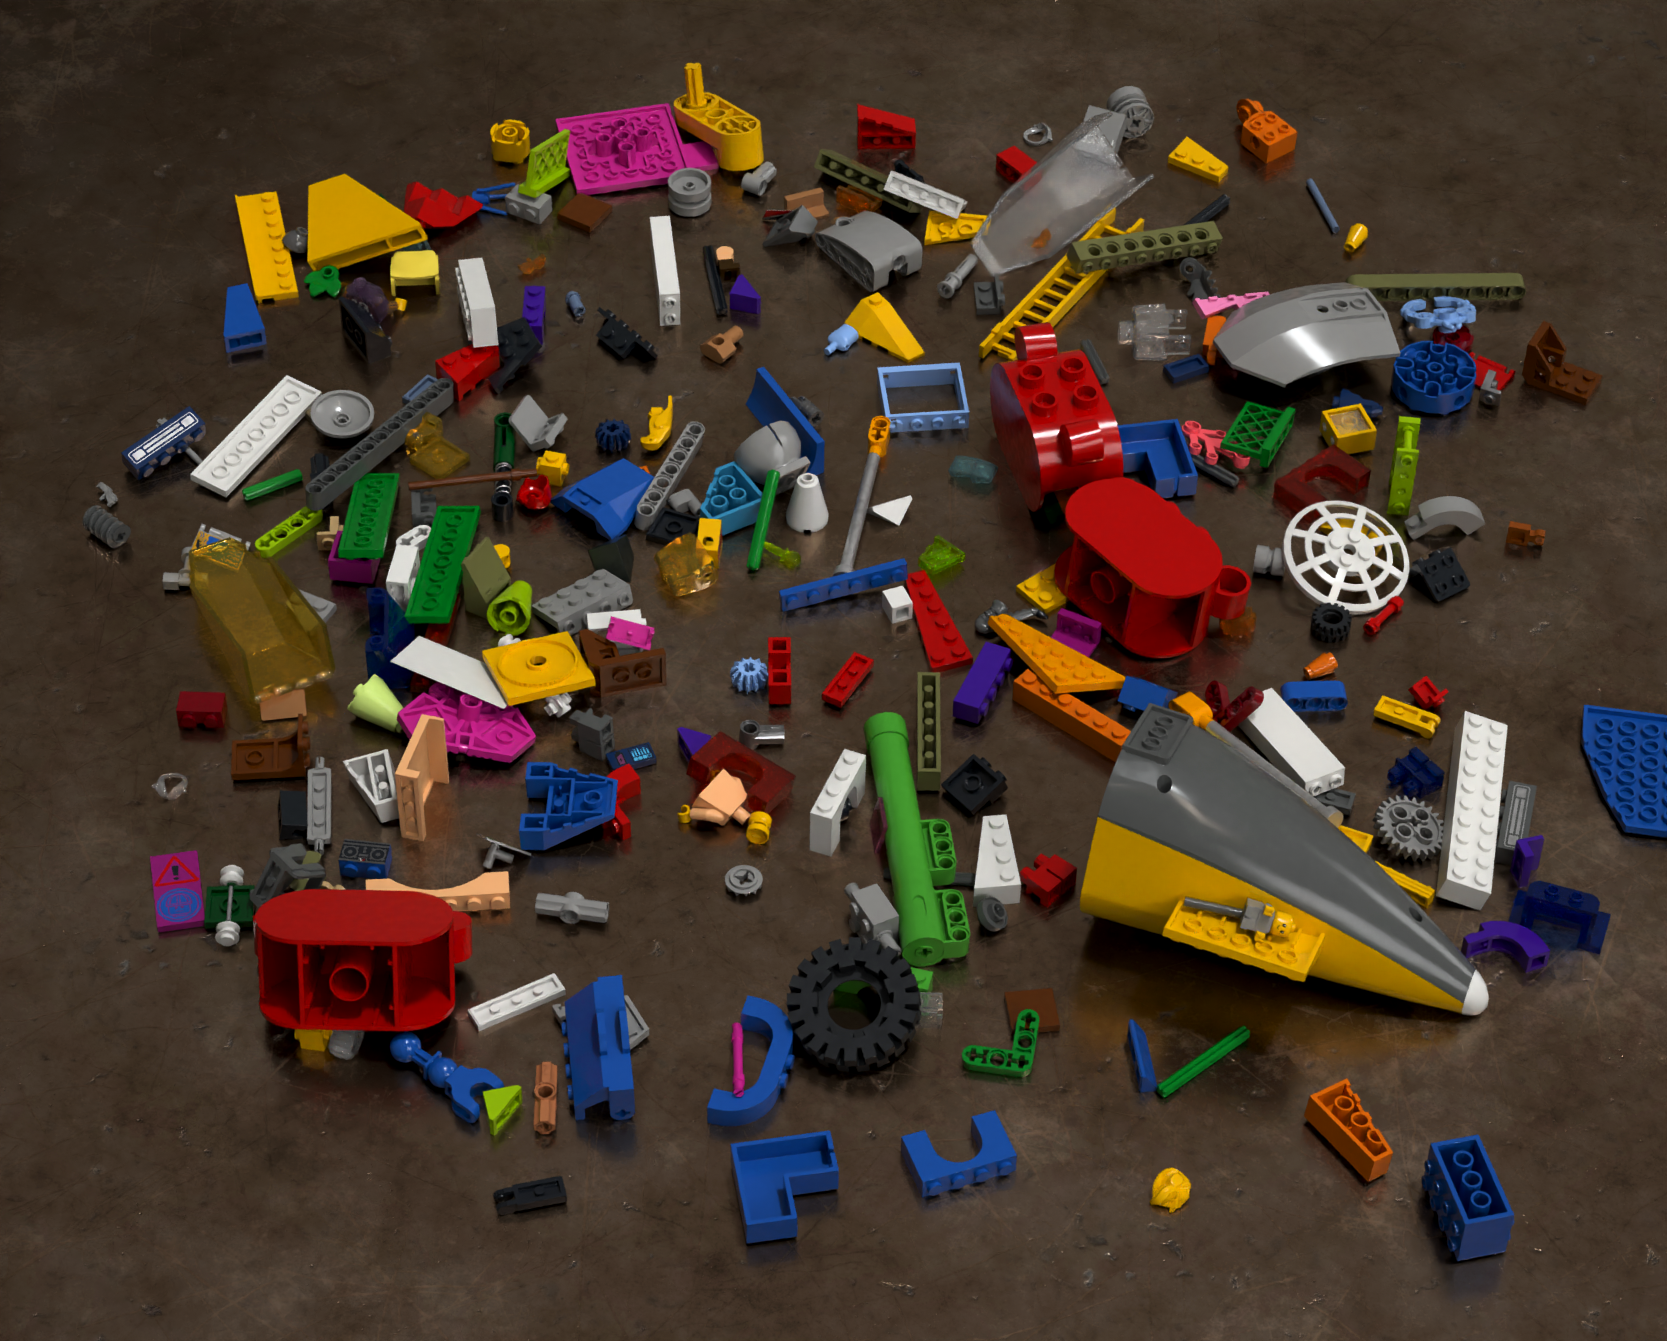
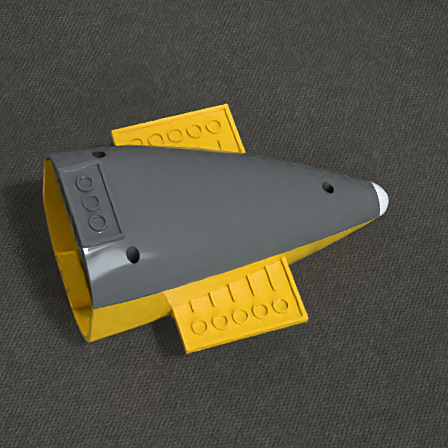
M1152 703L1148 704L1122 745L1105 790L1097 817L1080 895V910L1082 913L1161 934L1175 942H1183L1197 949L1216 953L1221 957L1238 960L1245 965H1253L1269 973L1286 976L1294 981L1304 982L1307 975L1463 1015H1478L1486 1009L1489 995L1485 981L1480 973L1421 907L1367 854L1372 844L1373 835L1342 825L1337 828L1305 799L1243 753L1192 724V716ZM1185 897H1190L1240 909L1244 908L1247 898L1264 904L1269 903L1275 908V912L1281 911L1293 916V923L1296 924L1293 933L1290 932L1286 938L1272 935L1270 932L1266 933L1264 941L1261 943L1254 940L1255 931L1240 928V918L1183 906Z

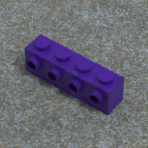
M985 642L953 700V717L978 724L981 717L986 716L989 702L994 701L998 686L1001 687L1003 685L1006 671L1009 672L1013 664V659L1010 658L1011 649Z

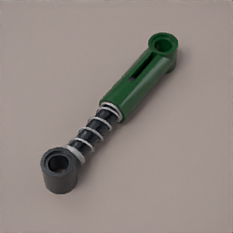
M507 412L499 413L494 418L493 471L495 473L514 469L516 431L509 423V417L512 414ZM510 480L495 481V491L491 497L492 517L500 522L508 521L513 517Z

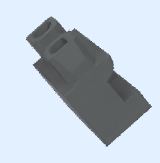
M591 708L586 713L576 710L570 716V724L576 726L571 733L572 740L579 743L580 751L603 761L606 758V753L612 752L615 748L613 717L605 714L602 718L593 715Z

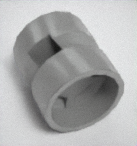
M1257 545L1253 572L1265 574L1267 571H1270L1271 575L1283 577L1285 565L1282 557V548L1275 547L1274 550H1271L1269 546Z

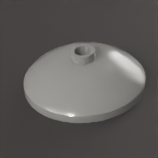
M335 390L327 392L317 398L311 407V421L315 428L333 438L346 439L358 436L367 431L374 420V408L371 402L365 396L354 391Z

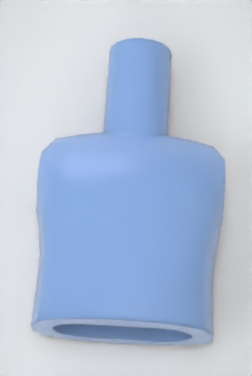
M843 324L828 336V343L830 345L824 349V353L829 356L836 349L847 351L859 338L858 332L850 325Z

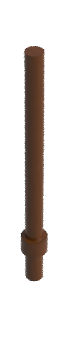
M514 468L506 472L408 482V488L411 491L503 480L521 481V478L537 477V469L520 470L519 468Z

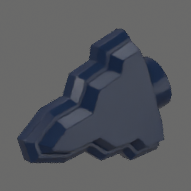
M1342 389L1339 397L1334 396L1332 409L1361 403L1369 418L1382 415L1383 407L1372 400H1365L1349 390Z

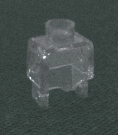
M1165 304L1133 306L1131 309V320L1118 321V345H1131L1133 357L1136 360L1167 361V355H1190L1191 335H1169V329H1186L1187 309L1166 310Z

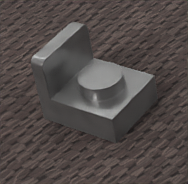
M1488 370L1480 389L1479 401L1499 406L1502 392L1497 390L1496 371Z

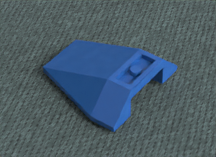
M623 458L566 486L552 498L551 504L565 513L573 507L595 521L597 533L608 540H613L628 529L636 514L638 503L655 477Z

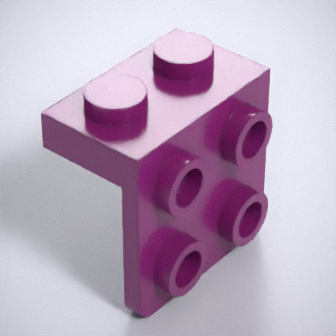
M1061 608L1057 615V627L1051 638L1090 657L1100 642L1102 623Z

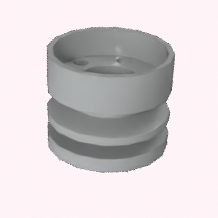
M1124 86L1113 92L1107 100V110L1125 114L1128 119L1123 137H1139L1145 134L1153 125V112L1143 91L1139 88Z

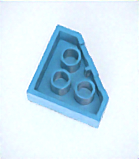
M733 461L716 468L713 481L710 483L706 493V499L700 508V518L722 520L723 536L757 521L763 493L740 466Z

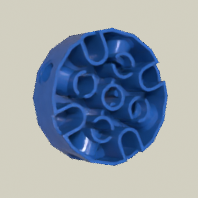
M1420 341L1409 344L1400 351V356L1396 357L1393 365L1392 390L1395 396L1411 410L1446 415L1452 411L1459 410L1469 403L1474 393L1477 377L1476 364L1467 352L1453 344L1445 343L1444 346L1433 344V341Z

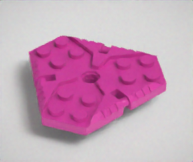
M438 681L429 687L428 694L423 692L397 714V721L409 740L422 714L444 718L447 753L452 752V754H458L459 752L465 753L470 757H483L484 759L511 763L532 746L536 740L535 733L518 708L513 709V705H507L503 709Z

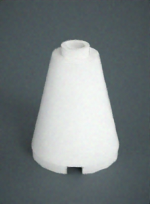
M804 473L797 478L786 511L787 524L798 532L804 533V530H811V533L817 532L827 525L829 513L817 476L811 473Z

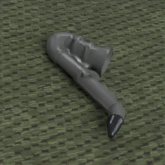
M994 600L992 606L978 616L974 626L979 633L988 634L995 632L988 625L990 616L1007 614L1019 621L1028 619L1031 616L1045 620L1049 617L1045 612L1035 607L1022 609L1014 614L1012 612L1008 613V609L1003 602Z

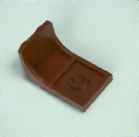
M303 713L298 714V729L287 737L232 740V780L305 777L306 767H310V753H306V751L311 750L310 736L306 737L309 734L308 721H304Z

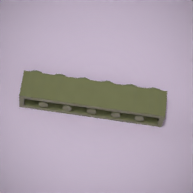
M820 149L814 168L907 212H921L923 205L884 190L888 176L833 150Z
M917 672V790L940 791V672Z

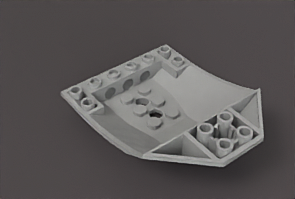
M1345 282L1292 288L1255 299L1233 311L1213 339V344L1230 367L1284 388L1290 382L1327 368L1362 360L1400 356V350L1387 312L1369 289Z

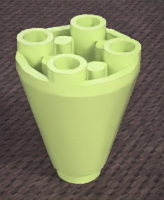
M374 674L365 685L359 684L353 691L355 697L348 705L347 710L353 715L394 733L403 734L404 730L397 721V714L403 709V706L383 679Z

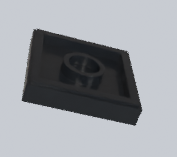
M663 507L646 533V540L686 551L698 532L700 518Z

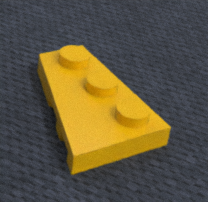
M1186 137L1168 156L1167 162L1218 183L1228 173L1229 167L1189 137Z
M929 210L925 245L986 236L988 216L960 213L958 219L941 212Z

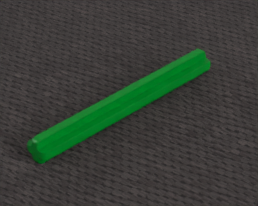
M773 469L767 473L746 565L748 569L754 571L758 570L780 478V472Z
M1240 1026L1159 1083L1156 1089L1157 1093L1161 1097H1167L1250 1037L1249 1029L1245 1026Z

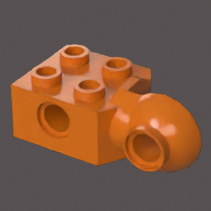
M1240 99L1237 102L1236 111L1240 121L1243 123L1240 144L1265 164L1295 150L1298 131L1272 111L1263 112V107L1258 101Z

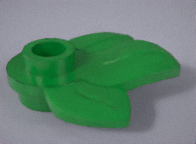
M325 266L320 271H313L304 279V283L310 285L309 291L312 298L325 291L335 298L342 286L338 279L339 271L334 266Z

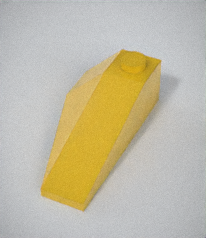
M878 292L861 299L844 322V324L850 325L858 332L859 339L866 338L871 341V345L875 347L880 345L888 349L889 354L907 363L925 355V352L894 308Z

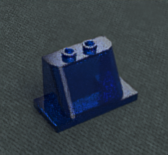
M1534 881L1529 885L1527 892L1518 890L1508 922L1516 923L1532 930L1534 920L1538 919L1579 930L1581 933L1577 948L1600 954L1611 914L1599 911V899L1592 894L1544 881Z

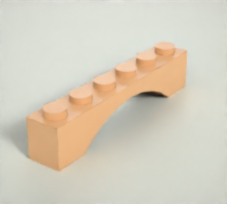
M508 871L483 873L466 884L440 890L411 888L399 884L390 878L366 880V890L422 892L444 900L451 906L453 911L510 908Z

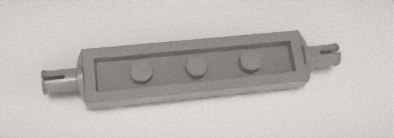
M319 757L315 758V768L308 770L307 842L308 845H314V852L319 853L320 850V854L323 855L324 844H331L332 773L330 768L324 767L325 759L320 757L319 764Z

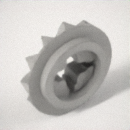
M749 865L735 866L725 876V885H727L728 891H734L736 896L744 894L747 897L748 893L756 894L757 889L762 887L763 877L761 872ZM748 877V882L741 885L740 881L742 882Z

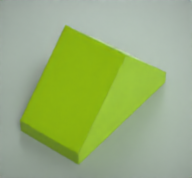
M514 1085L483 1091L484 1109L491 1135L495 1136L521 1105V1086Z

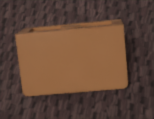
M821 187L784 196V210H794L803 205L816 220L829 217V212L824 206V192Z
M305 689L259 693L261 719L265 721L298 717V714L303 713V716H306Z

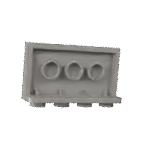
M602 569L595 571L584 579L577 580L566 588L558 590L557 593L549 597L540 599L539 602L531 605L534 614L556 627L558 633L568 631L571 636L587 628V613L620 611L633 603L630 584Z

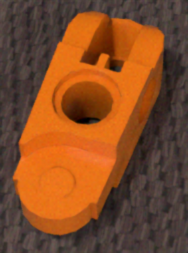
M1213 315L1208 317L1202 355L1207 356L1208 365L1215 366L1216 358H1223L1213 344V339L1226 322V317Z

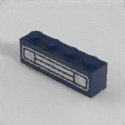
M188 406L121 452L122 462L138 480L147 477L154 469L168 463L177 453L184 452L190 444L200 441L206 434L205 422Z

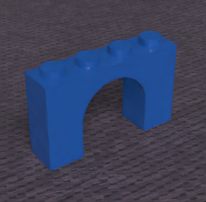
M995 1110L971 1117V1134L980 1152L969 1161L951 1162L941 1158L935 1152L925 1130L901 1136V1154L922 1198L938 1195L951 1189H959L968 1184L983 1182L989 1178L1007 1175L1016 1171L1017 1154Z

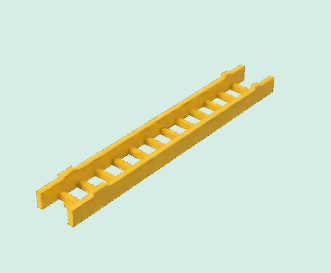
M1111 207L1103 216L1097 219L1095 225L1079 241L1102 238L1100 235L1103 232L1114 236L1143 232L1144 219L1140 218L1131 228L1123 232L1110 226L1115 220L1116 208ZM1065 255L1011 313L991 330L990 335L979 345V357L983 359L993 349L998 351L999 356L1008 359V361L1018 360L1016 350L1014 351L998 344L1002 338L1015 343L1014 335L1008 332L1013 327L1027 326L1018 321L1024 316L1038 323L1049 322L1054 327L1107 270L1090 271L1087 275L1084 273L1075 274L1074 270L1070 268L1071 264ZM1065 273L1081 281L1074 285L1060 279V277ZM1056 284L1071 292L1065 296L1050 290V288ZM1046 295L1061 302L1055 307L1039 299ZM1036 306L1051 313L1045 318L1029 310Z

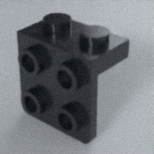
M1452 548L1442 552L1438 549L1430 553L1428 559L1424 560L1422 557L1411 563L1413 567L1409 569L1408 577L1411 579L1420 574L1436 602H1440L1470 586V582Z

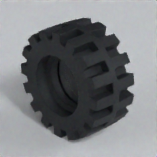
M1327 603V605L1320 604V607L1317 606L1312 613L1311 632L1315 633L1316 638L1321 637V641L1328 640L1329 643H1332V640L1335 642H1339V639L1344 640L1345 636L1349 635L1352 616L1349 614L1350 611L1348 609L1345 610V607L1342 605L1339 607L1337 603H1334V605H1331V603ZM1326 621H1332L1337 624H1329Z

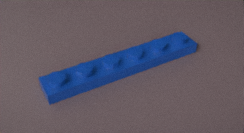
M903 558L780 590V607L782 612L907 580L906 560Z

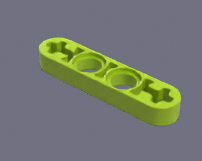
M307 506L303 507L257 539L255 542L256 554L261 558H268L279 552L323 520L322 509L314 511L308 509ZM296 523L302 524L300 527H293L292 525ZM280 534H285V535H287V536L284 537V538H277V537H276L277 535H280Z

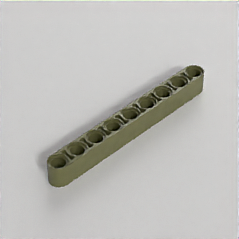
M1519 273L1355 274L1349 276L1345 283L1369 289L1377 301H1411L1417 299L1434 301V297L1441 296L1455 297L1463 300H1518L1526 295L1524 279Z

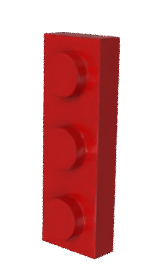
M854 652L822 692V700L841 708L873 668L874 660Z

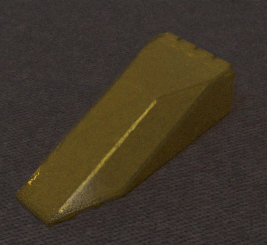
M231 537L189 551V576L191 580L189 586L191 593L249 703L255 702L258 704L271 699V695L278 697L292 692V688L298 690L314 684V680L318 683L333 677L332 674H334L336 669L326 623L272 557L266 560L261 557L258 550L253 551V553L247 551L245 544Z

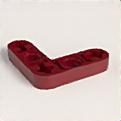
M1213 680L1206 688L1205 697L1207 705L1212 710L1213 720L1231 732L1259 708L1263 702L1264 693L1251 686L1230 703L1226 685Z

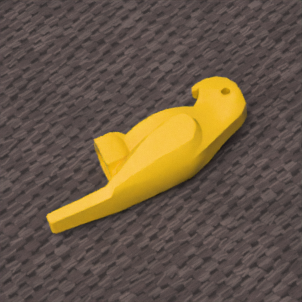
M668 396V407L665 410L662 407H651L647 416L649 420V435L641 437L640 444L644 449L656 451L669 438L673 420L672 396Z

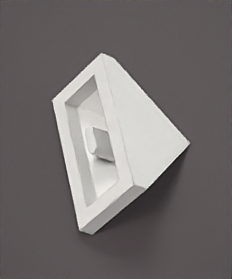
M911 495L869 507L867 513L899 526L912 501Z

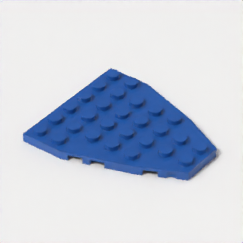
M1584 705L1582 711L1581 744L1602 796L1623 831L1667 838V715Z

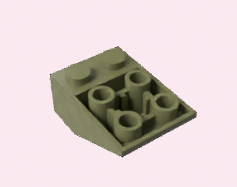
M485 537L481 543L475 546L471 554L463 559L461 568L463 572L462 583L464 585L465 610L488 620L487 610L490 603L511 585V577L490 538Z

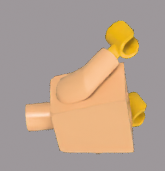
M724 769L716 771V777L710 776V784L699 794L692 805L693 808L690 810L688 805L681 807L682 813H677L679 821L681 823H688L693 819L725 825L733 817L743 825L751 814L741 807L748 798L741 780L730 776Z

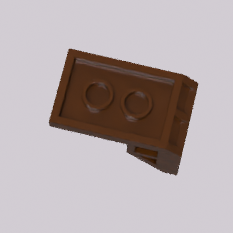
M1543 321L1527 345L1522 371L1523 378L1529 385L1587 405L1602 382L1603 375L1564 362L1567 351L1565 345L1553 325Z
M588 629L579 631L580 653L595 677L596 686L588 687L591 694L602 698L667 685L666 653L664 648L620 656L616 643Z

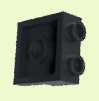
M974 753L941 784L942 788L972 815L988 801L992 804L1008 789L1005 783L1007 778L999 770L994 772L991 769V764L984 757L979 759Z

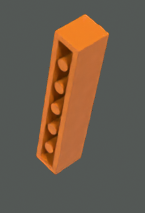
M1029 669L1014 680L1012 700L1112 761H1117L1122 745L1131 732L1129 729L1069 693L1055 694L1036 673Z

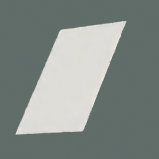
M418 636L390 661L503 709L508 705L486 663L421 636Z

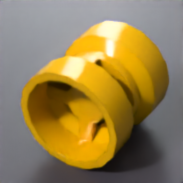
M760 811L753 812L749 816L746 838L750 842L764 844L768 841L769 829L772 824L771 816Z

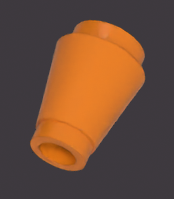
M1322 653L1303 668V672L1306 678L1311 680L1312 678L1334 673V669L1338 668V664L1332 653Z

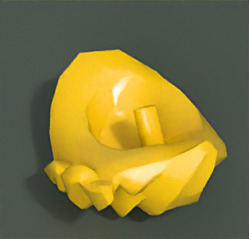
M1164 1169L1154 1180L1150 1204L1170 1208L1169 1213L1181 1208L1189 1199L1191 1189L1189 1179L1177 1169Z

